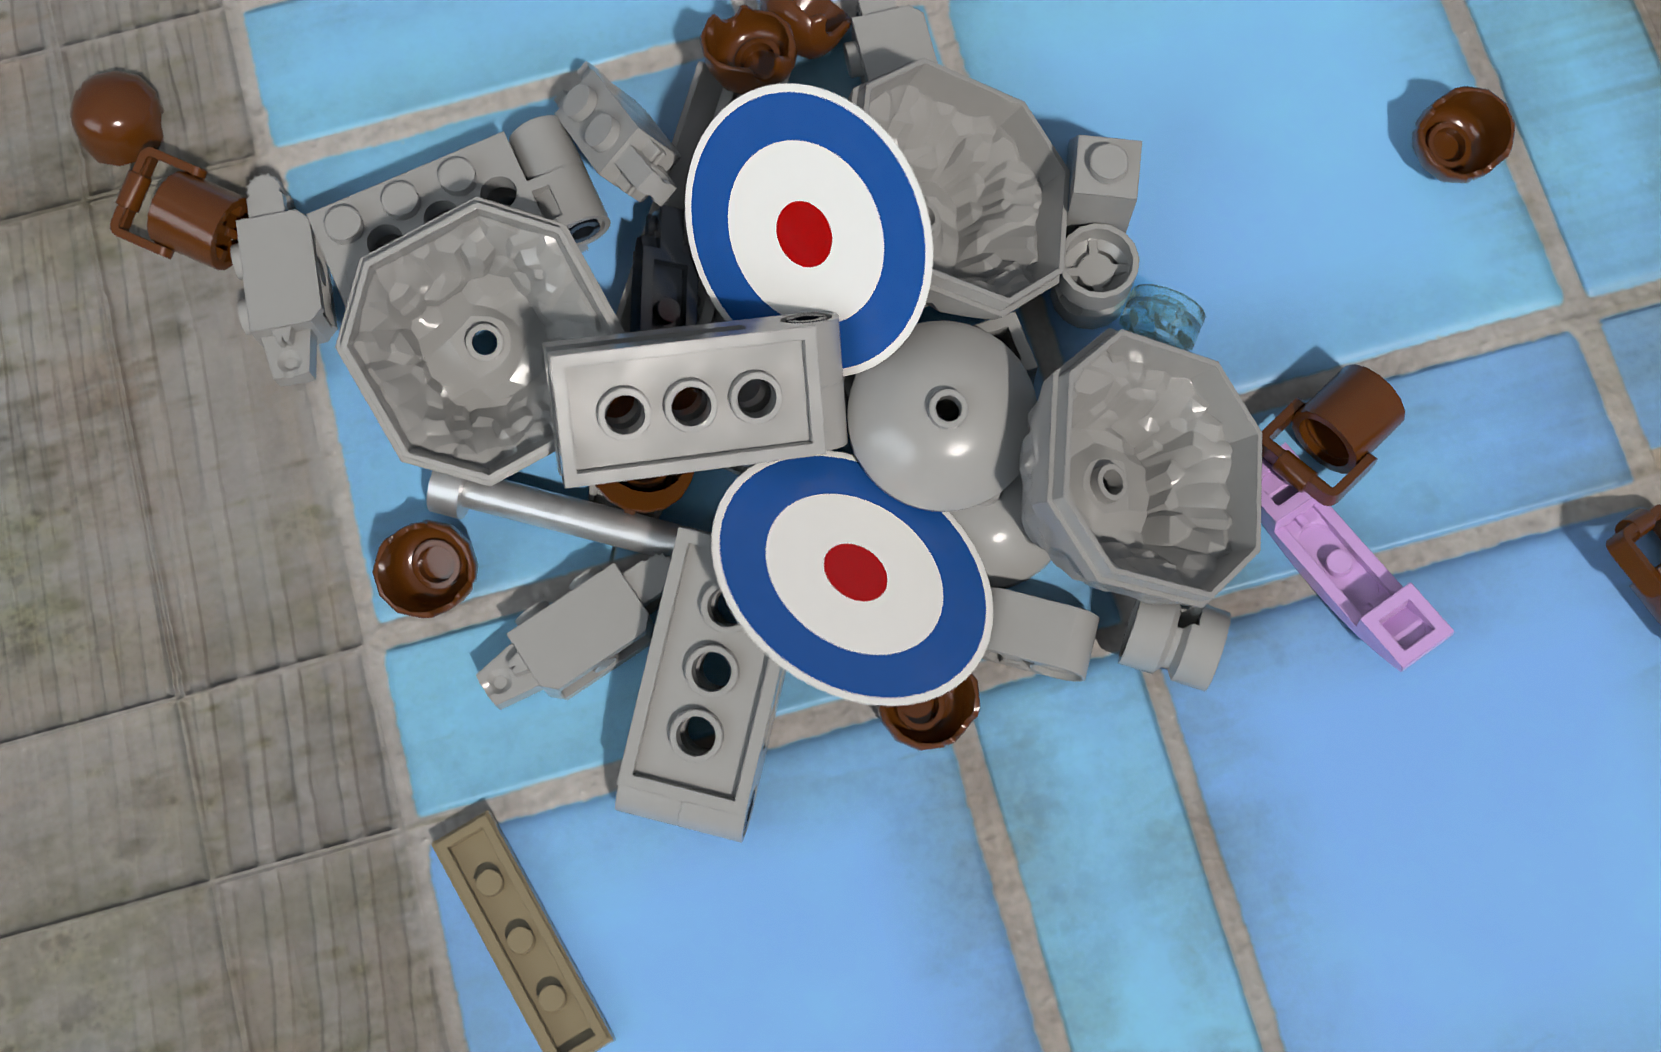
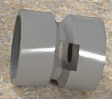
M1093 223L1079 227L1067 236L1064 272L1060 274L1059 283L1053 286L1050 292L1054 309L1064 321L1077 328L1097 329L1108 326L1120 316L1128 301L1139 268V255L1135 243L1124 231L1112 225Z
M1136 599L1122 641L1118 663L1149 674H1153L1162 667L1168 670L1171 681L1206 691L1214 677L1224 649L1231 613L1210 605H1205L1203 608L1192 606L1184 608L1178 604H1146Z

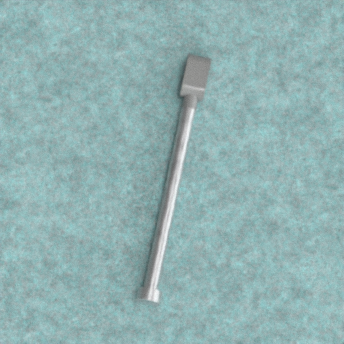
M432 471L427 491V508L430 512L463 519L469 509L650 556H654L655 553L657 555L663 553L665 557L670 556L671 558L678 527H688L637 513L633 516L624 513L622 509L505 479L490 487ZM990 587L993 599V627L990 641L982 659L1056 679L1074 682L1085 681L1100 619L1096 614L1082 608L1003 588Z

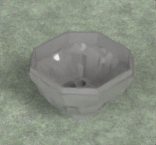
M921 58L917 61L913 60L852 89L848 101L865 111L890 135L908 161L921 188L928 209L933 240V271L925 307L931 306L939 312L995 320L1004 317L1059 283L1060 274L1064 272L1070 170L1024 101L926 58Z
M474 197L360 258L335 348L401 462L491 487L555 452L543 342L625 333L566 224L480 197ZM482 330L492 332L497 338L495 351L488 355L478 353L473 347V337ZM608 404V406H607V408H606L605 416H606V414H607V411H608V408H609V404Z
M1108 328L1044 381L1038 401L1028 413L1027 426L1029 433L1022 440L1019 464L1023 482L1021 517L1024 530L1030 540L1038 547L1044 549L1049 554L1051 561L1073 580L1082 581L1090 587L1101 591L1127 595L1146 604H1178L1203 608L1261 551L1262 431L1219 362L1123 329L1117 331Z

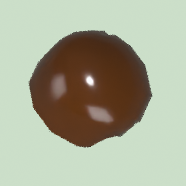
M760 0V10L773 11L791 25L798 56L807 59L820 58L829 53L852 25V19L831 0Z
M741 5L738 12L728 19L723 20L716 14H712L708 18L699 37L709 72L726 90L740 95L763 86L780 84L786 80L795 67L798 55L796 41L789 23L773 11L753 10L747 5Z
M121 71L96 74L84 81L81 88L75 91L70 109L72 126L84 149L99 163L115 166L135 163L141 150L147 147L157 149L164 138L161 128V115L164 113V108L158 99L157 92L140 75Z
M1470 86L1458 87L1434 101L1421 113L1415 122L1416 128L1412 132V148L1422 168L1441 182L1469 183L1488 174L1509 156L1513 147L1516 124L1507 103L1489 89Z
M424 520L411 523L384 539L379 546L372 573L379 596L397 613L422 619L436 617L464 601L473 590V584L477 580L479 564L471 541L455 526L432 520Z
M971 673L954 689L925 702L899 706L877 705L880 721L895 741L913 749L923 751L944 748L946 745L955 743L971 722L978 717L980 711L978 680Z

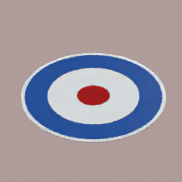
M785 83L763 86L743 94L719 112L703 133L695 149L689 167L685 195V220L692 257L704 288L718 312L725 321L805 312L835 313L839 315L843 377L863 372L886 360L900 348L919 321L930 290L933 271V240L928 209L915 174L902 151L890 135L861 108L835 93L811 85Z
M826 451V455L757 463L736 478L720 501L711 533L713 566L719 587L734 617L747 635L764 653L795 677L826 693L850 701L870 705L899 706L925 702L947 693L963 682L979 664L990 641L993 627L992 592L986 570L974 544L950 512L921 510L895 500L873 483L860 466L855 455L838 451Z

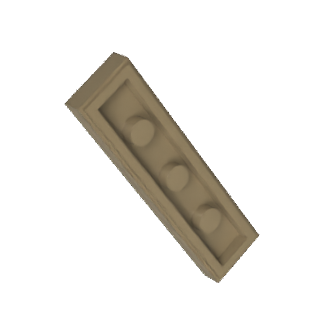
M487 810L432 842L431 845L542 1052H597L615 1041L614 1034L492 812Z

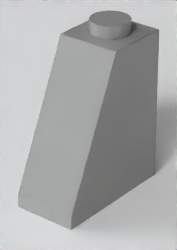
M1077 135L1069 140L1066 166L1070 170L1066 238L1079 227L1093 223L1112 225L1126 233L1138 197L1142 141Z

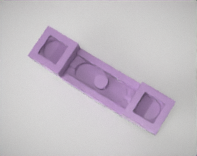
M1286 442L1281 445L1283 449L1289 450L1296 455ZM1262 458L1261 523L1312 589L1360 639L1388 663L1402 672L1453 635L1455 631L1411 582L1403 587L1331 506H1324L1305 491L1303 493L1298 491L1272 470L1273 465Z

